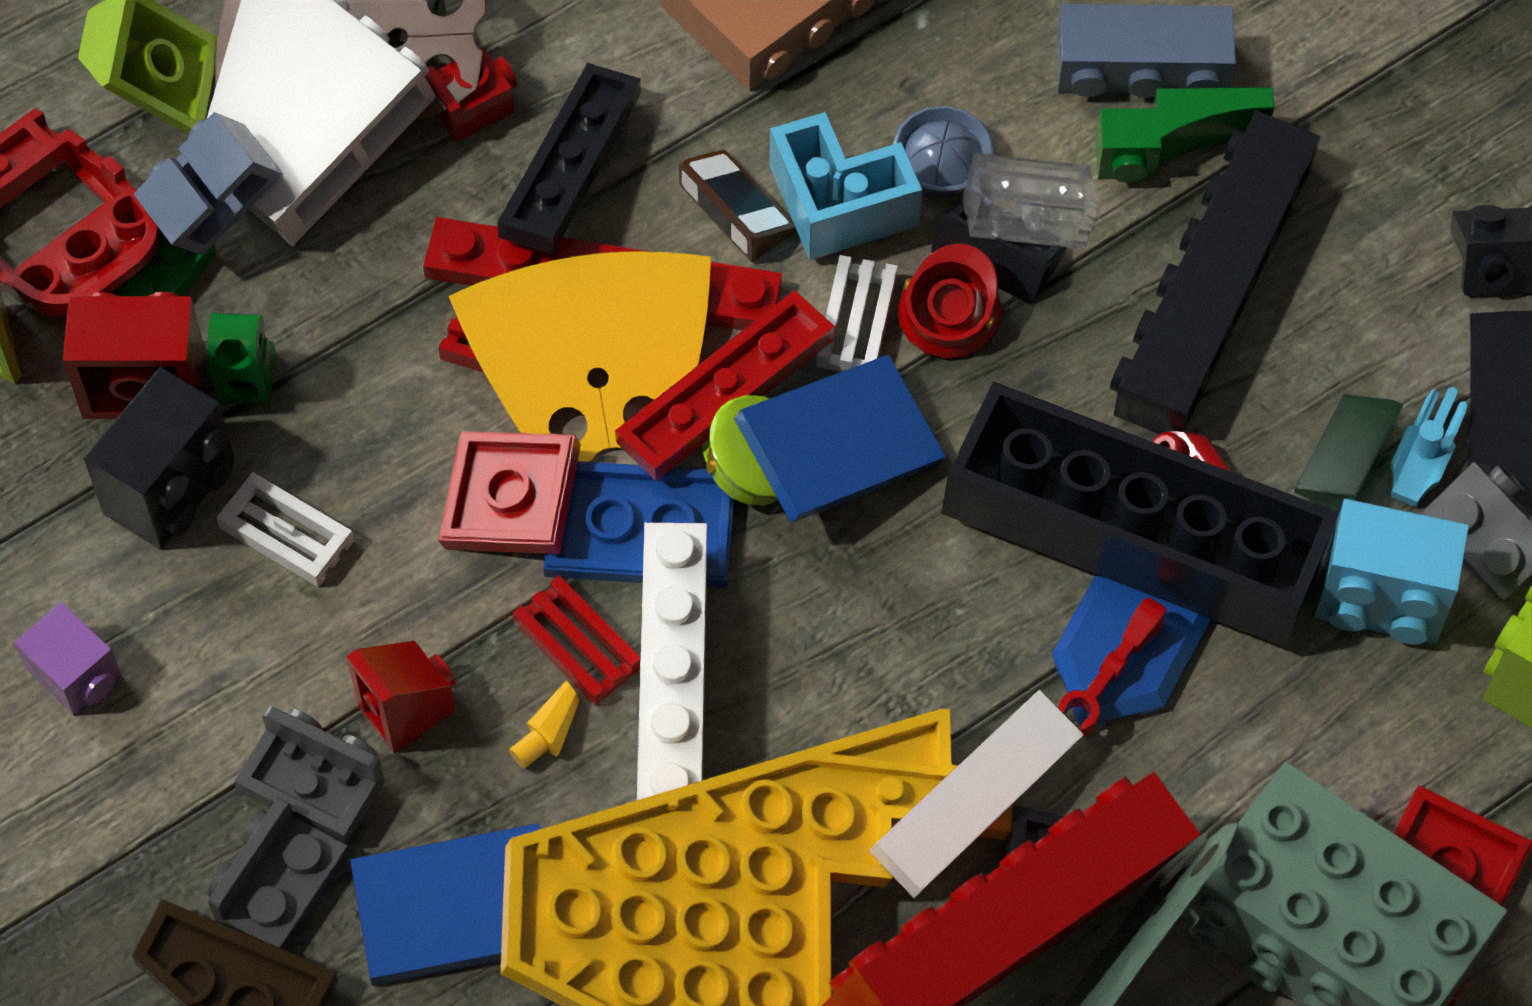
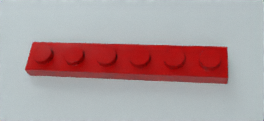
M436 217L423 269L426 279L472 286L514 270L553 260L599 253L650 251L562 237L552 255L498 238L497 226ZM711 262L706 325L744 330L778 303L782 287V273Z

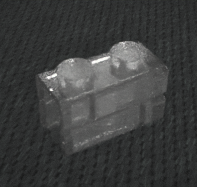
M975 153L963 197L965 214L968 216L967 224L970 237L988 239L1001 237L1006 241L1084 249L1087 246L1098 205L1095 186H1092L1093 178L1090 166Z

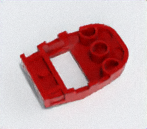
M34 108L0 133V208L62 163L103 202L101 206L14 270L0 257V287L36 313L48 317H60L67 315L69 296H89L97 292L111 293L139 272L156 254L160 245L158 226L134 196L137 190L126 179L124 168L110 155L104 159L88 148L86 140L70 129H67L60 135L47 126L44 113Z

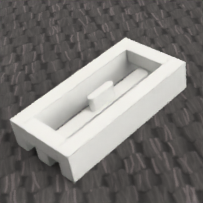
M840 255L825 317L835 326V336L848 279L857 280V288L841 355L831 354L834 341H832L817 353V368L842 372L879 358L897 279L898 265L886 263L885 269L875 268V261L863 259L862 265L851 263V257ZM870 284H879L881 288L865 360L854 358Z
M254 472L250 474L216 517L219 529L318 588L326 579V570L329 567L333 569L339 562V553L342 549L348 550L354 542L352 530ZM253 496L258 497L327 538L329 542L326 546L320 544L279 517H275L251 503L250 500ZM241 514L244 517L250 519L251 521L255 522L256 524L260 525L261 527L265 528L266 530L270 531L271 533L275 534L276 536L280 537L286 542L292 544L293 546L312 556L313 558H315V560H309L308 558L304 557L303 555L299 554L298 552L294 551L293 549L289 548L283 543L277 541L276 539L272 538L271 536L267 535L266 533L262 532L261 530L238 517V515Z

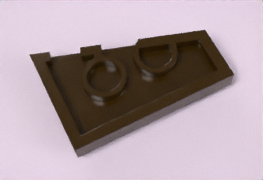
M163 899L160 900L131 955L135 964L181 1006H326L338 982L337 974L333 970Z

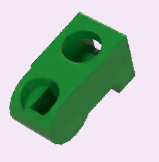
M211 313L208 326L207 357L216 401L219 403L270 405L276 350L274 341H268V338H265L263 316L260 314ZM230 381H243L254 386L242 388L228 383Z

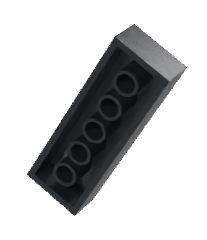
M994 381L948 472L941 514L1283 647H1287L1326 553L1339 515L1338 512Z

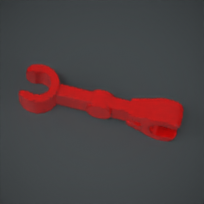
M1146 597L1137 607L1122 636L1121 644L1115 652L1111 651L1107 655L1099 669L1098 675L1087 690L1070 691L1060 700L1058 709L1065 716L1074 707L1084 708L1090 716L1084 720L1079 728V731L1083 734L1082 737L1090 735L1098 725L1100 714L1098 700L1112 681L1116 682L1121 677L1132 654H1137L1156 637L1163 627L1166 608L1154 599Z

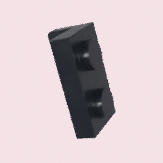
M1480 205L1472 210L1452 211L1451 234L1463 258L1461 277L1463 293L1466 296L1532 293V205L1530 208L1502 209L1494 205Z

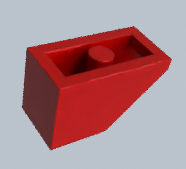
M415 640L360 648L346 656L358 708L393 753L455 712L451 688L456 685V680L452 672L436 653L428 658Z

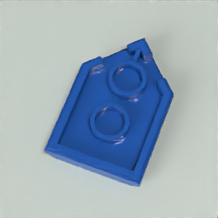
M1096 574L1053 650L1052 658L1059 677L1063 679L1068 693L1075 690L1086 691L1098 675L1099 669L1107 655L1111 651L1115 652L1121 644L1122 636L1140 603L1146 597H1149L1166 608L1164 625L1159 633L1137 654H1132L1121 677L1116 682L1112 681L1098 700L1100 714L1096 728L1105 726V722L1134 714L1144 716L1164 710L1212 619ZM1074 707L1072 709L1078 728H1080L1084 720L1090 715L1084 708Z

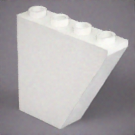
M241 0L207 116L209 118L213 112H217L245 124L282 171L283 175L248 210L292 247L436 98L425 78L430 72L426 64L406 47L400 52L388 44L390 40L388 35L369 17L364 16L358 21L348 13L350 7L345 0Z

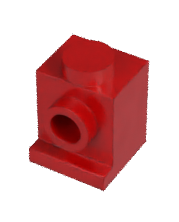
M484 47L479 48L483 51L477 88L459 103L447 88V85L455 79L464 88L473 87L461 78L460 69L455 61L438 70L430 66L428 67L430 72L425 76L430 87L446 108L444 112L436 115V117L454 143L514 113L512 89L517 87L515 75L504 57L500 56L492 60Z

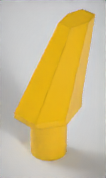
M567 681L526 722L530 733L509 749L513 759L523 769L528 767L546 751L556 757L560 754L580 701L577 693Z

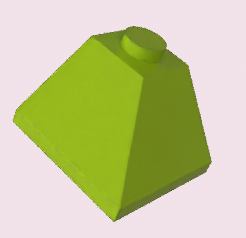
M104 0L87 11L78 59L103 88L189 134L190 130L206 117L215 69L217 36L154 0Z

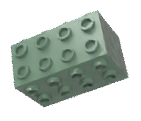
M1285 761L1240 820L1235 835L1222 860L1189 903L1183 924L1190 929L1193 939L1203 948L1215 954L1224 952L1244 966L1245 974L1255 984L1271 992L1279 990L1298 1003V1006H1448L1454 995L1483 957L1508 910Z

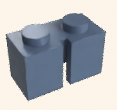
M213 112L209 118L198 122L190 130L188 139L178 148L181 155L177 159L169 157L155 165L149 172L147 180L134 193V196L171 245L203 255L283 175L282 171L245 124L217 112Z

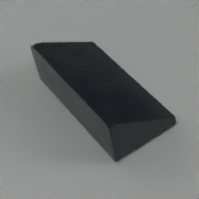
M968 196L964 197L942 217L931 247L932 253L939 248L957 243L978 248L991 259L998 276V288L1029 303L1040 294L1067 250L1063 244Z

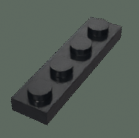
M591 63L586 64L497 222L498 238L553 255L641 95V78Z

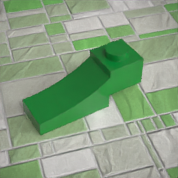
M1273 88L1157 89L1153 108L1100 109L1095 137L1097 178L1115 179L1123 183H1133L1142 179H1155L1157 167L1169 160L1203 147L1229 142L1236 128L1246 131L1256 110L1273 116L1275 108Z

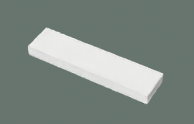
M1038 690L888 831L869 852L915 898L1060 759L1083 734Z

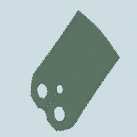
M1239 823L1223 826L1210 838H1207L1208 832L1202 834L1164 867L1143 892L1063 1006H1113L1220 863L1235 835ZM1218 844L1217 851L1207 865L1199 873L1191 877L1194 868L1203 856ZM1186 857L1185 863L1169 883L1160 888L1168 872L1177 862ZM1164 899H1166V902L1161 907V909L1154 916H1152V913L1154 912L1156 907Z

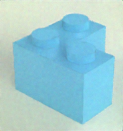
M826 112L770 128V168L809 260L919 227L922 188L901 142L846 159Z

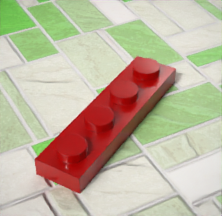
M793 290L616 429V443L655 481L659 480L710 439L712 421L722 405L731 399L744 395H766L834 341L835 326L796 290Z

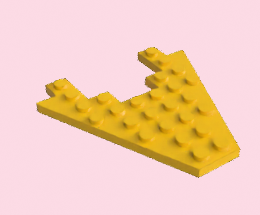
M950 709L931 711L511 838L505 847L501 975L560 1006H821L831 996V986L828 984L831 981L830 882L885 887L892 880V875L869 850L958 767V765H951ZM1012 805L978 837L1005 840V837L1011 832Z

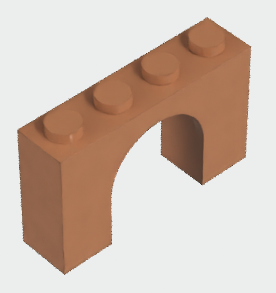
M660 0V6L739 82L751 91L766 79L774 80L778 78L788 68L794 58L809 47L815 49L821 46L831 36L836 27L851 16L856 18L863 15L869 10L875 0Z

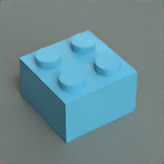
M1344 499L1326 552L1314 618L1329 621L1332 626L1345 631L1367 629L1390 634L1395 640L1406 644H1422L1424 642L1436 644L1458 592L1469 525Z

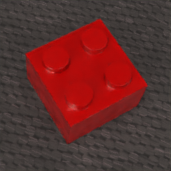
M97 292L89 296H69L63 363L83 419H117L159 367L205 394L207 353L191 296H179L170 292H157L150 296H118L108 292Z

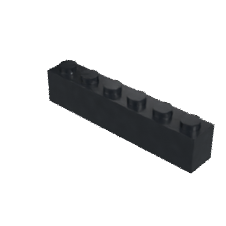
M1257 110L1246 131L1240 128L1235 129L1224 155V160L1230 163L1224 175L1214 172L1205 190L1201 205L1208 208L1202 220L1192 217L1189 221L1179 246V250L1185 252L1179 266L1169 263L1163 273L1156 292V296L1162 298L1155 313L1148 309L1145 310L1133 338V342L1139 344V347L1133 359L1123 356L1115 370L1109 388L1117 392L1114 416L1157 434L1170 431L1185 432L1313 168L1321 138L1320 135Z

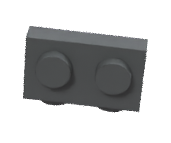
M1473 462L1422 514L1469 525L1463 558L1503 601L1511 602L1532 582V509L1519 497L1525 490L1524 487L1505 467L1498 464L1493 469L1488 465Z
M268 706L262 716L266 730L234 780L236 791L270 808L279 797L291 804L295 817L347 845L384 784L381 764L376 751L357 737L345 735L343 739H340L321 730L322 727L318 721L300 710L289 709L286 713L273 706Z

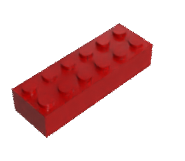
M1152 772L1134 785L1125 776L1095 798L1097 802L1083 812L1080 808H1077L1048 829L1049 834L1034 844L1029 840L1012 851L999 862L1001 866L986 877L983 873H979L968 880L950 895L951 899L938 909L935 910L933 906H930L917 914L900 928L901 933L886 944L879 940L855 956L849 962L850 967L828 983L834 993L821 1006H966L1150 880L1201 834L1155 772Z

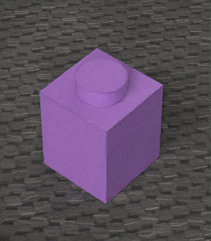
M62 602L14 642L24 668L73 715H76L87 704L94 705L105 698L112 690L115 680L121 675L111 648Z

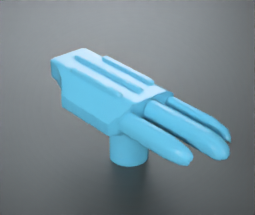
M1448 388L1434 420H1428L1439 396L1437 390H1432L1426 397L1414 425L1407 427L1390 465L1393 477L1391 498L1417 507L1421 499L1439 485L1455 450L1454 439L1467 409V402L1461 401L1443 437V425L1458 393L1456 388Z

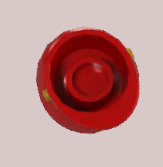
M957 243L944 246L924 259L915 274L906 280L898 305L899 325L908 341L926 354L948 359L967 356L981 349L995 335L1002 319V304L998 294V276L991 259L983 251L967 244Z

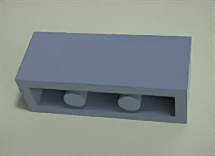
M1060 4L1056 33L1058 93H1075L1083 97H1093L1100 94H1133L1137 97L1149 98L1156 96L1157 89L1231 88L1236 65L1233 6Z

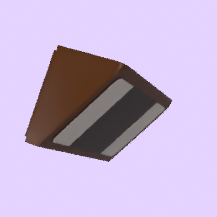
M725 149L688 158L679 164V185L751 262L797 231L793 221Z

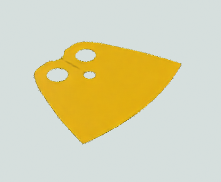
M613 252L576 256L514 270L467 287L448 297L478 363L520 433L551 434L549 431V421L557 410L564 407L577 409L585 416L587 421L586 434L579 441L581 447L578 461L590 462L596 457L597 453L604 449L621 448L616 443L615 430L625 423L623 409L628 401L637 396H647L655 400L698 366L707 316L711 257L671 252ZM594 368H602L609 376L607 384L600 389L589 385L587 380L588 373Z

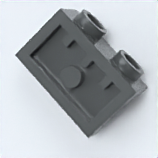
M278 797L268 812L262 810L252 819L244 835L243 842L245 846L233 864L224 863L214 875L208 888V896L210 897L208 904L216 922L286 951L350 856L348 845L295 817L291 804Z

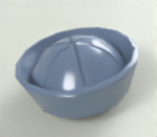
M950 106L927 107L910 115L897 129L893 144L902 143L922 188V194L937 199L956 198L969 192L990 169L995 153L992 135L984 123L968 111Z

